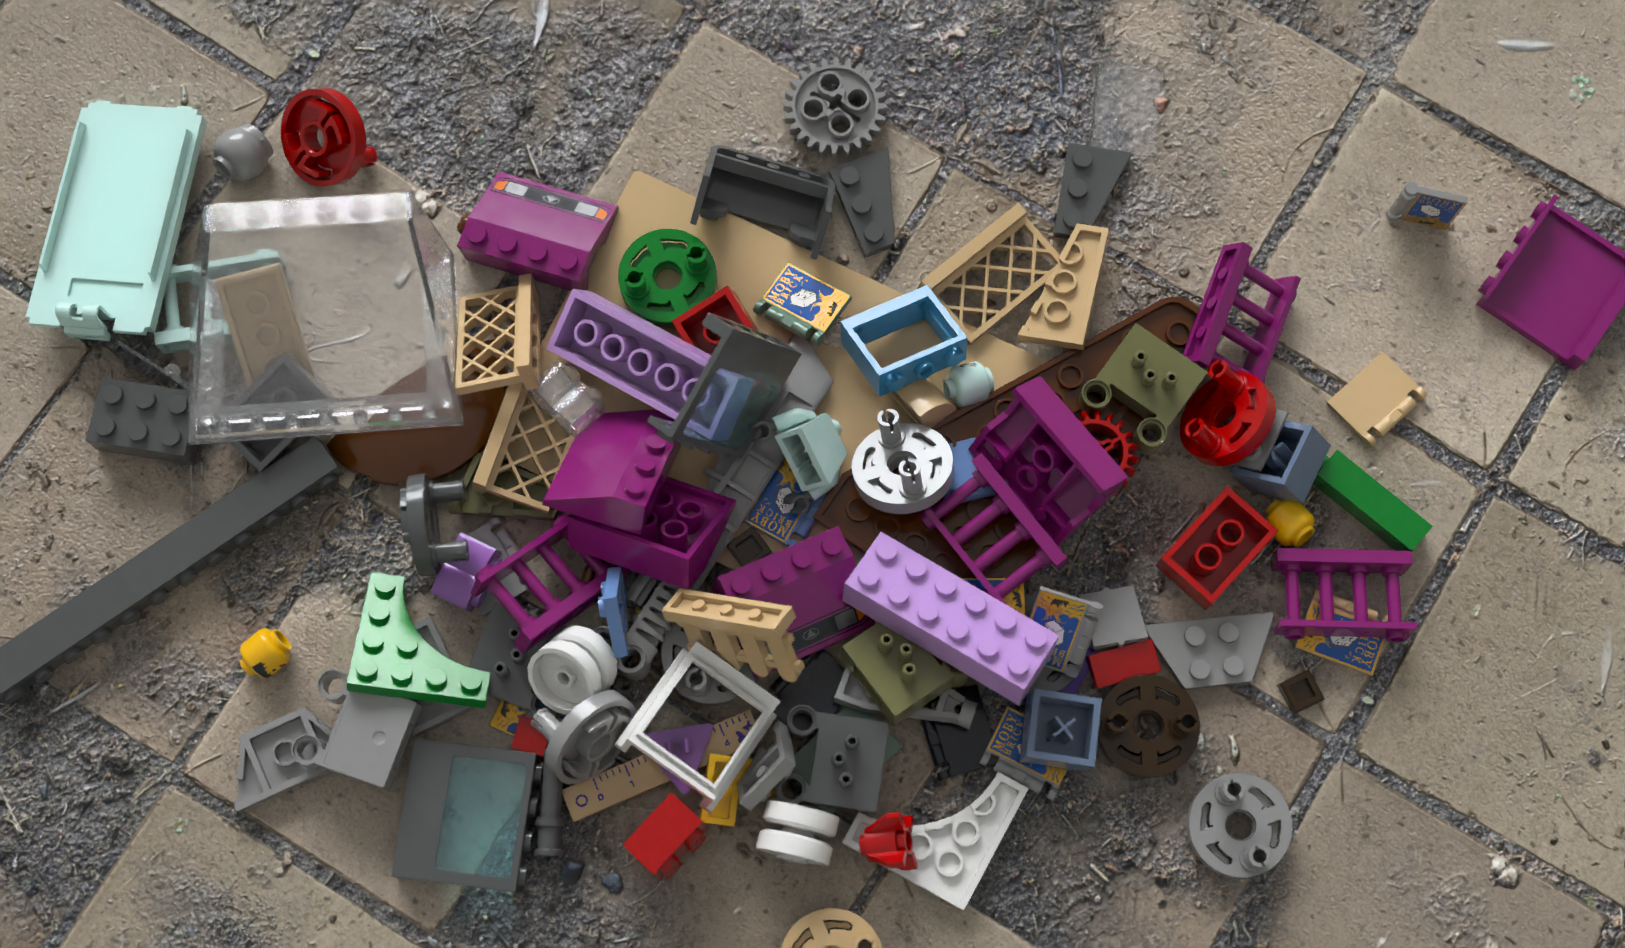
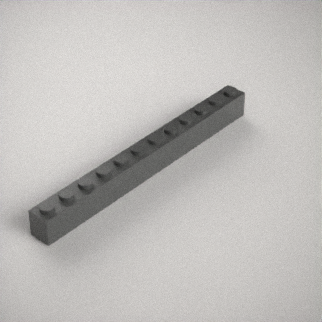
M316 435L2 645L0 647V703H13L25 695V690L34 683L40 684L47 681L55 674V669L64 663L70 664L82 657L84 654L83 650L92 644L97 645L109 639L113 634L111 631L122 624L128 625L136 621L141 616L140 612L151 604L155 606L164 602L170 596L169 592L176 587L192 583L197 579V573L208 566L214 567L223 562L228 552L236 547L242 548L255 539L254 535L264 528L270 529L278 525L283 520L282 516L292 509L298 510L303 508L311 501V496L320 490L326 491L334 487L339 482L338 478L344 475V473L322 441Z

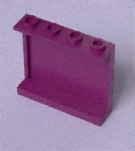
M1554 195L1547 203L1541 201L1531 213L1530 217L1534 219L1533 223L1529 228L1525 225L1521 228L1513 239L1517 246L1512 253L1506 250L1496 263L1495 267L1500 269L1496 276L1493 278L1489 275L1478 289L1482 296L1476 305L1575 371L1587 360L1625 304V252L1556 207L1554 203L1559 197Z

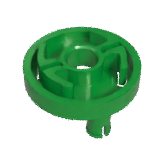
M659 229L642 235L627 248L619 265L618 282L622 298L633 314L659 327H675L672 320L715 294L717 271L711 252L697 237L682 230ZM661 241H674V242H683V243H671V242L661 243ZM647 247V249L638 256V254ZM664 270H674L680 275L681 280L675 288L662 289L656 284L658 274ZM699 284H703L705 286V288L703 286H700L693 296H691L689 299H685L684 296L689 297L691 294H693L699 286ZM669 303H670V306H669V307H656V306L650 305V307L648 308V305H649V304L658 305V306H666V305H669Z

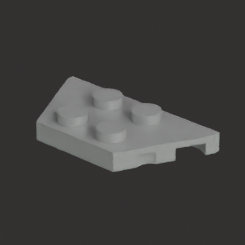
M1273 612L1150 624L1145 625L1148 637L1153 640V644L1159 651V656L1174 673L1177 683L1184 690L1251 683L1274 616Z
M302 707L241 735L239 745L241 759L237 769V780H239L238 795L234 806L236 812H243L329 772L330 770L322 767L311 769L297 763L292 757L291 747L294 740L304 734L314 735L327 745L332 729L305 707ZM315 743L308 744L304 748L303 757L305 760H311L317 754L318 749Z

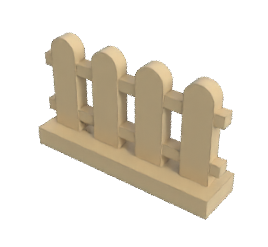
M679 588L661 610L665 621L676 622L678 626L684 628L689 641L687 644L688 651L697 641L738 671L745 663H749L751 670L756 675L766 677L773 668H777L784 680L795 682L805 667L803 660H798L794 652L792 643L795 639L793 634L786 631L796 618L792 606ZM708 631L711 632L715 645L713 644ZM736 636L739 637L743 650L740 648ZM764 641H767L768 647L772 655L768 653Z

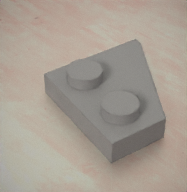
M779 720L772 728L776 733L773 743L767 751L760 747L751 765L737 783L740 805L749 811L759 802L765 801L772 789L781 779H786L796 765L789 728Z

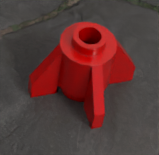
M901 812L887 813L869 827H866L864 835L859 837L861 855L866 856L869 862H876L889 868H897L903 871L917 870L918 864L914 852H912L913 841L911 832L914 825L913 815L902 816Z

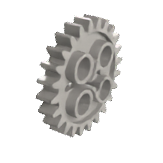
M838 57L834 58L833 65H828L826 59L822 58L821 67L819 68L812 62L809 63L810 73L800 69V81L791 79L790 87L793 90H786L785 99L788 101L783 103L784 111L788 112L785 115V124H792L789 127L790 135L799 133L797 144L801 145L807 141V152L810 153L817 147L819 148V157L821 158L825 155L826 151H831L832 159H836L838 151H842L844 156L849 158V150L851 148L860 154L862 142L869 147L872 146L870 135L880 136L881 129L878 126L885 125L886 118L883 114L887 113V105L883 104L886 101V93L878 92L881 89V81L872 82L874 72L870 71L863 75L862 63L854 69L851 68V59L848 58L844 65H840ZM826 84H834L838 88L834 91H826L822 87ZM854 99H860L865 104L861 107H854L849 102ZM810 109H817L821 114L817 117H810L806 112ZM842 124L848 127V130L844 133H838L833 130V127Z

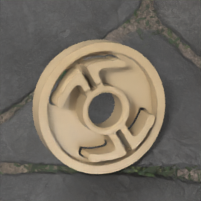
M825 908L811 912L799 919L787 933L781 947L792 948L795 943L793 948H800L801 946L802 948H882V944L870 924L857 914L839 908ZM825 920L847 921V922H849L850 924H848V923H846V922L840 923V922H824V921H825ZM809 927V929L801 936L799 941L795 943V941L798 940L799 936Z

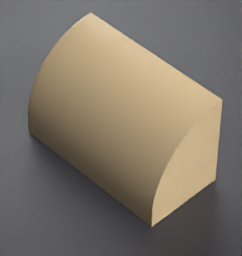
M929 378L919 379L903 386L898 391L889 392L916 424L929 428L934 427L956 410V407Z

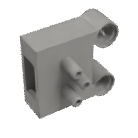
M337 669L326 670L318 678V692L330 702L343 705L327 745L314 735H300L294 740L291 747L293 759L307 768L316 769L322 767L390 791L422 706L405 698L347 691L348 676ZM335 679H342V690L338 694L330 695L328 690L330 683ZM315 743L318 749L317 754L311 760H305L303 757L304 748L308 744Z

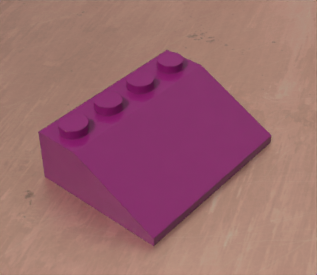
M655 409L587 414L543 500V505L641 535L681 448V444L677 441L672 444L660 438L656 434L658 429L647 421L650 415L674 422L675 419Z
M667 476L641 535L569 514L567 517L568 546L579 552L689 590L705 570L736 506V500Z

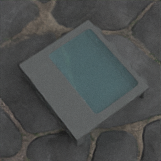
M708 312L702 325L721 337L718 345L675 421L671 422L650 415L647 422L658 429L656 434L669 443L674 444L677 441L690 449H693L695 446L708 454L713 451L724 458H728L729 455L743 458L760 428L747 429L748 425L753 422L764 421L799 360L801 353L776 337Z
M414 738L391 876L399 879H414L509 891L519 894L520 887H526L529 866H524L526 852H531L534 840V831H529L531 817H537L539 797H535L534 794L536 783H542L543 763L539 762L540 757L536 753Z

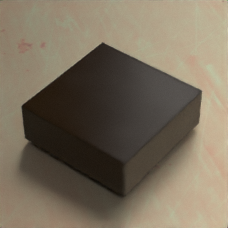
M751 526L726 546L741 567L773 554L754 526Z
M1309 669L1277 685L1292 715L1325 700Z

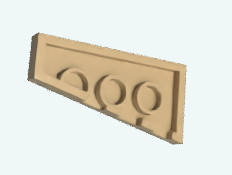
M1076 224L1059 256L1057 266L1045 282V288L1040 298L1035 301L1025 326L1023 325L1018 333L1019 341L1084 350L1110 235L1109 228Z

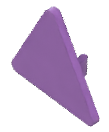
M710 723L645 735L697 772L713 726ZM659 765L683 795L689 794L691 790L689 785Z

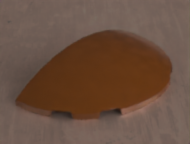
M494 339L484 341V343L489 345L494 341ZM476 347L466 357L473 360L482 350ZM454 351L415 370L384 390L358 411L326 446L344 467L353 473L358 472L368 476L376 483L399 486V482H407L409 475L427 473L433 481L441 479L461 469L485 448L506 393L505 386L458 396L455 390L457 351ZM491 356L482 366L489 368L498 359ZM506 366L503 367L497 374H506ZM474 371L465 379V382L476 380L481 373Z

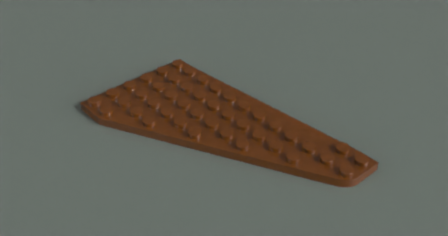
M1179 297L1161 299L1086 340L1084 350L1070 349L994 390L990 393L987 400L965 406L950 414L931 429L941 434L948 444H953V447H956V442L977 438L984 427L1003 413L1013 401L1015 395L1012 391L1016 387L1039 376L1043 378L1080 421L1082 411L1078 406V398L1084 384L1097 377L1135 323L1183 354L1200 308L1190 301ZM1089 392L1086 394L1088 400L1094 404L1103 402L1099 393ZM1113 396L1100 418L1105 421L1108 414H1112L1114 417L1111 424L1116 426L1118 422L1124 421L1125 425L1121 430L1122 434L1131 431L1133 435L1139 424L1144 420L1143 417ZM1090 432L1098 441L1108 439L1102 434ZM1133 437L1127 443H1132ZM1117 449L1110 453L1111 458L1115 462L1119 459ZM897 467L892 473L900 475L899 468ZM852 469L841 475L837 485L832 488L813 515V519L828 530L839 526L846 542L864 554L879 533L882 532L958 577H975L939 530L934 528L930 531L918 515L923 510L908 514H892L880 511L867 504L856 490ZM997 495L960 503L941 518L940 521L950 534L953 535L994 503L992 499ZM943 497L934 505L930 506V509L934 508L937 504H939L943 500ZM1008 512L1006 515L1002 513L962 544L961 547L970 559L974 561L1014 530L1015 527L1013 525L1018 521L1011 512ZM1032 538L1027 541L1023 539L986 568L982 574L985 577H1009L1037 555L1035 551L1039 547Z

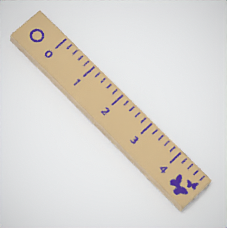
M750 709L712 725L713 730L698 770L707 766L709 753L729 756L735 753L755 723ZM644 754L604 771L584 782L562 789V795L573 822L576 823L669 783L671 780L654 760Z

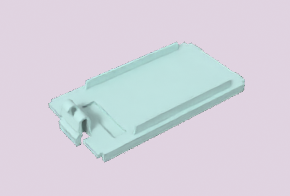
M97 100L96 102H89L88 108L81 107L25 316L29 320V325L61 329L64 326V333L69 338L110 341L111 334L107 331V326L100 319L114 320L112 329L114 333L146 335L147 331L155 332L207 121L200 115L198 109L187 106L170 108L113 104L111 101Z

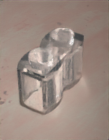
M556 360L540 374L539 388L528 390L529 396L542 410L552 416L566 432L577 438L604 413V396L595 386L590 385L588 387L579 380L581 378L580 374L572 365L568 363L564 365Z

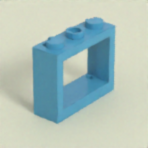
M928 285L840 321L841 344L879 397L889 392L898 391L903 386L919 379H926L933 373L947 367L956 366L961 361L966 360L967 357L966 335ZM924 319L942 341L938 345L884 368L880 367L865 346L869 342Z

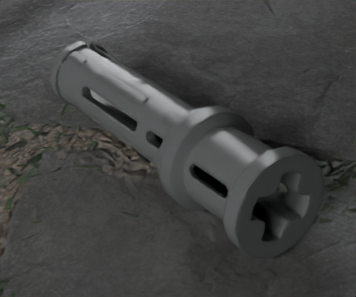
M543 751L541 816H537V820H535V825L538 826V841L533 855L564 856V850L561 849L562 828L566 826L564 817H561L563 782L547 768L545 762L546 751Z

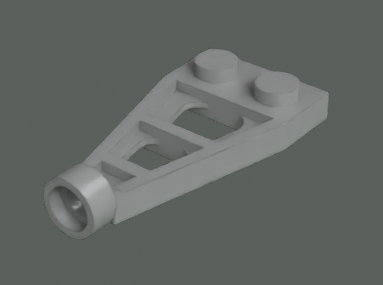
M846 666L835 694L834 702L866 714L883 715ZM950 688L939 695V702L935 708L922 707L907 718L948 722L969 729L978 703L965 699L964 696ZM957 705L962 708L960 714L954 711Z

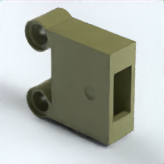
M1135 323L1097 377L1084 384L1078 398V406L1081 411H1087L1089 416H1093L1094 412L1098 410L1102 414L1113 396L1144 418L1133 435V443L1138 445L1137 450L1140 453L1150 455L1156 453L1161 448L1167 437L1168 428L1208 372ZM1089 392L1099 393L1103 402L1094 404L1088 400L1086 394ZM1151 430L1155 432L1158 441H1146L1142 436V431Z
M879 622L842 646V661L892 727L951 687L964 685L970 677L963 672L951 670L948 663L944 661L940 665L931 653Z

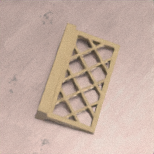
M1019 202L922 279L918 289L926 285L929 286L966 335L969 345L1040 289L1059 262L1060 254L1025 216L1027 211ZM1024 228L1032 237V246H1014V234ZM1009 239V245H1002ZM994 250L1007 251V267L990 265V254ZM1013 252L1031 254L1030 269L1012 268ZM1036 255L1049 256L1056 266L1050 271L1035 270ZM985 259V265L978 264ZM970 270L984 271L983 287L965 285L966 273ZM989 272L1007 273L1006 289L988 287ZM1012 274L1030 276L1029 288L1025 291L1011 290ZM1035 276L1041 277L1034 283ZM961 278V284H953ZM946 289L960 291L959 306L946 305L939 295ZM965 291L983 293L982 309L964 307ZM987 294L1006 295L1005 307L1000 311L987 309ZM1010 296H1017L1010 302ZM953 312L958 313V318L955 316ZM963 313L981 315V327L972 334L962 324ZM986 316H993L986 322Z
M531 273L520 275L519 285L460 297L455 390L458 396L523 383L526 390L539 388L541 295ZM516 297L506 308L500 305L505 299ZM484 305L475 314L469 312V307ZM493 310L499 313L491 322L484 320ZM508 318L515 321L506 330L499 327ZM476 325L483 327L474 337L467 334ZM492 333L498 335L489 345L483 342ZM507 341L514 344L505 353L498 350ZM476 347L482 350L473 360L466 357ZM491 356L498 359L489 368L482 366ZM507 364L514 367V371L511 373L497 374ZM474 371L481 373L476 380L465 382V379Z
M540 372V381L547 384L551 394L537 401L534 400L530 390H526L523 383L508 385L476 471L471 490L483 494L488 492L548 514L550 507L544 506L543 502L531 499L526 487L543 480L547 490H549L551 485L548 477L554 474L556 476L577 435L592 390ZM554 386H555V387H558V388H560V389H562V390H559V391L556 392ZM568 392L583 396L580 406L569 412H566L559 396ZM526 397H528L530 404L523 406ZM554 399L562 415L545 422L538 406ZM533 408L540 424L524 431L518 418L521 413ZM577 414L574 423L572 424L569 417ZM565 420L570 430L569 437L555 442L548 426ZM517 427L519 434L512 437L514 429ZM543 429L551 445L534 452L527 436ZM522 439L529 455L513 462L507 448L510 443ZM565 445L563 454H561L558 447ZM554 450L559 460V465L557 468L545 473L537 457ZM505 456L508 464L501 467ZM532 459L540 475L523 483L516 466ZM509 469L512 470L519 484L508 490L494 485L497 475ZM521 490L523 495L517 494L515 492Z

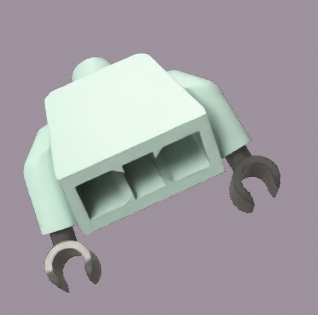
M794 408L772 417L771 422H753L748 425L747 429L760 427L761 436L753 439V442L766 441L771 437L773 431L777 432L774 437L802 492L805 491L801 495L795 493L787 494L783 499V503L790 505L797 500L796 507L790 510L789 513L804 514L808 510L811 499L816 501L837 485L840 467L847 455V450L839 436L842 432L839 422L831 419L827 413L816 416L811 410Z

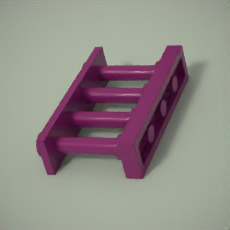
M1244 242L1224 245L1182 355L1200 367H1209L1216 360H1221V362L1225 360L1233 371L1251 373L1265 384L1266 373L1290 307L1297 296V288L1301 278L1289 276L1274 280L1249 264V258L1253 250L1251 246ZM1243 276L1270 292L1264 309L1238 293ZM1232 305L1259 321L1254 338L1227 323V317ZM1221 335L1249 351L1243 368L1217 353L1216 347Z
M980 453L971 461L976 469L971 473L973 477L934 508L930 509L928 507L918 516L930 531L934 528L939 530L986 589L984 592L1006 604L1003 598L1042 567L1046 566L1048 568L1053 564L1059 571L1069 562L1065 554L991 463ZM987 486H990L997 495L992 499L994 503L951 535L940 519L979 488L985 489ZM1008 512H1011L1018 521L1013 525L1015 529L976 560L972 561L961 545L1000 514L1006 515ZM1032 538L1039 547L1035 551L1037 555L994 588L982 572L1023 539L1027 541Z
M567 514L560 516L551 525L550 530L494 567L491 565L485 566L474 577L476 581L470 592L475 598L489 589L518 623V630L520 632L514 645L522 654L598 602V598L602 597L601 582L606 581L608 568L621 567L616 564L613 566L605 564L599 558L576 550L595 572V579L589 583L581 582L551 548V546L563 538L568 541ZM540 555L570 589V596L563 601L560 598L555 599L526 565L527 562ZM621 567L625 581L630 569ZM515 572L545 607V613L537 619L534 616L530 617L500 580Z
M1277 548L1271 557V571H1281V574L1285 575L1287 619H1280L1274 628V635H1284V638L1288 640L1304 639L1305 636L1381 637L1386 638L1388 642L1406 641L1417 630V622H1402L1399 577L1405 574L1413 564L1412 551ZM1302 572H1315V575L1318 576L1321 620H1301L1298 574ZM1335 572H1345L1352 577L1354 621H1338L1334 619L1332 575ZM1369 573H1382V576L1386 578L1388 622L1368 621L1366 576Z

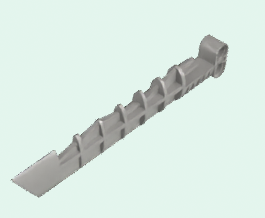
M796 334L792 335L787 345L800 352L801 356L764 419L766 422H771L772 417L794 408L814 412L833 384L832 378L808 340ZM745 406L743 411L750 416L729 437H726L728 441L736 446L739 445L747 431L748 425L751 424L760 406L756 410ZM760 428L756 433L754 439L759 438L761 436ZM773 431L771 437L766 441H752L743 458L733 455L724 458L719 455L714 471L704 468L702 471L710 479L706 490L735 499L736 506L705 570L689 590L698 591L785 456L774 437L777 434L776 431ZM641 573L627 593V600L633 605L642 608L658 582L660 584L625 635L629 655L616 658L617 673L632 681H639L649 674L651 661L658 652L656 646L659 642L664 643L663 635L665 632H671L672 628L670 625L672 622L665 621L661 610L680 588ZM599 626L592 630L602 636L603 639H611L607 626ZM636 655L641 657L640 664L632 669L626 668V661L630 657Z

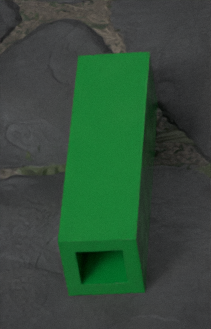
M1336 450L1330 458L1326 455L1313 485L1395 551H1413L1433 526L1339 450Z

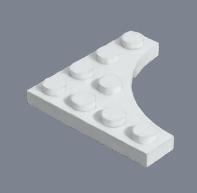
M998 772L984 793L962 811L939 821L924 825H913L911 832L913 841L912 852H914L918 864L917 870L903 871L897 868L883 867L964 911L1029 788ZM859 812L842 844L860 853V835H864L865 828L877 820Z

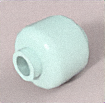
M974 361L950 367L947 379L942 382V387L947 399H951L956 406L962 408L987 400L990 393L994 391V380L989 368H984L981 363Z

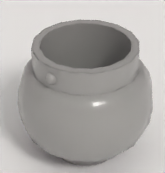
M244 123L239 128L227 129L217 138L213 145L215 156L213 163L219 173L229 180L234 178L238 181L247 182L255 179L264 171L267 166V160L273 155V148L260 130L249 123Z

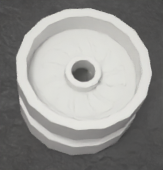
M577 625L566 627L531 657L527 667L528 680L535 695L544 705L557 713L565 715L588 697L606 691L614 683L617 676V660L608 643L602 636L591 629Z
M767 800L763 819L771 825L782 828V831L773 829L761 830L756 849L776 855L777 858L807 865L809 863L829 866L833 848L828 843L813 838L814 836L824 838L836 836L840 817L809 807Z

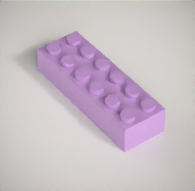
M573 288L546 348L673 419L677 418L711 357L710 354L592 291ZM720 368L686 426L708 438H726L752 378Z
M882 532L879 533L844 584L842 601L1017 705H1020L1051 657L1059 635Z

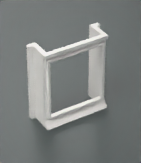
M696 641L689 651L682 648L614 745L625 753L631 745L636 747L703 795L704 799L699 806L711 813L777 716L773 711L781 701ZM691 663L698 666L762 712L714 784L643 734Z

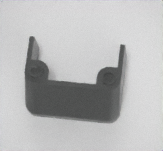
M712 146L690 223L696 225L699 215L704 219L716 221L718 218L725 217L727 212L789 229L788 235L793 239V243L804 248L812 246L811 259L817 260L832 213L835 182L827 176L726 146Z

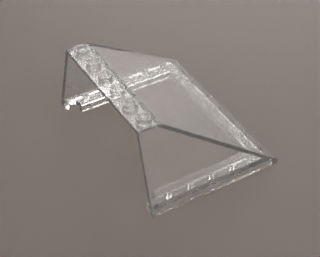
M412 192L204 205L191 268L189 445L464 425L462 395L458 396L455 390L458 338L455 255Z

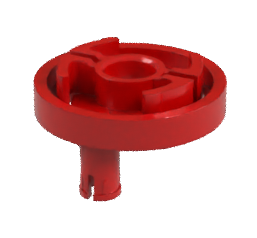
M331 88L304 90L295 95L286 106L281 121L283 151L291 168L307 183L318 187L343 184L352 179L360 167L374 166V163L377 162L378 156L372 146H366L365 128L358 110L341 92ZM318 129H320L324 135L323 148L318 141ZM317 164H319V165H321V166H323V167H325V168L332 169V175H331V170L324 169V168L318 166Z
M1216 360L1208 369V375L1212 379L1192 396L1183 411L1180 421V437L1184 447L1203 464L1227 466L1246 458L1263 443L1275 420L1276 403L1270 389L1258 377L1248 372L1233 371L1225 360H1222V362L1221 360ZM1254 392H1257V393H1255V394L1253 395L1254 403H1255V407H1254V410H1253V399H1252V396H1251V395H1252ZM1236 414L1234 419L1228 425L1223 427V424L1227 420V418H1229L1231 415Z

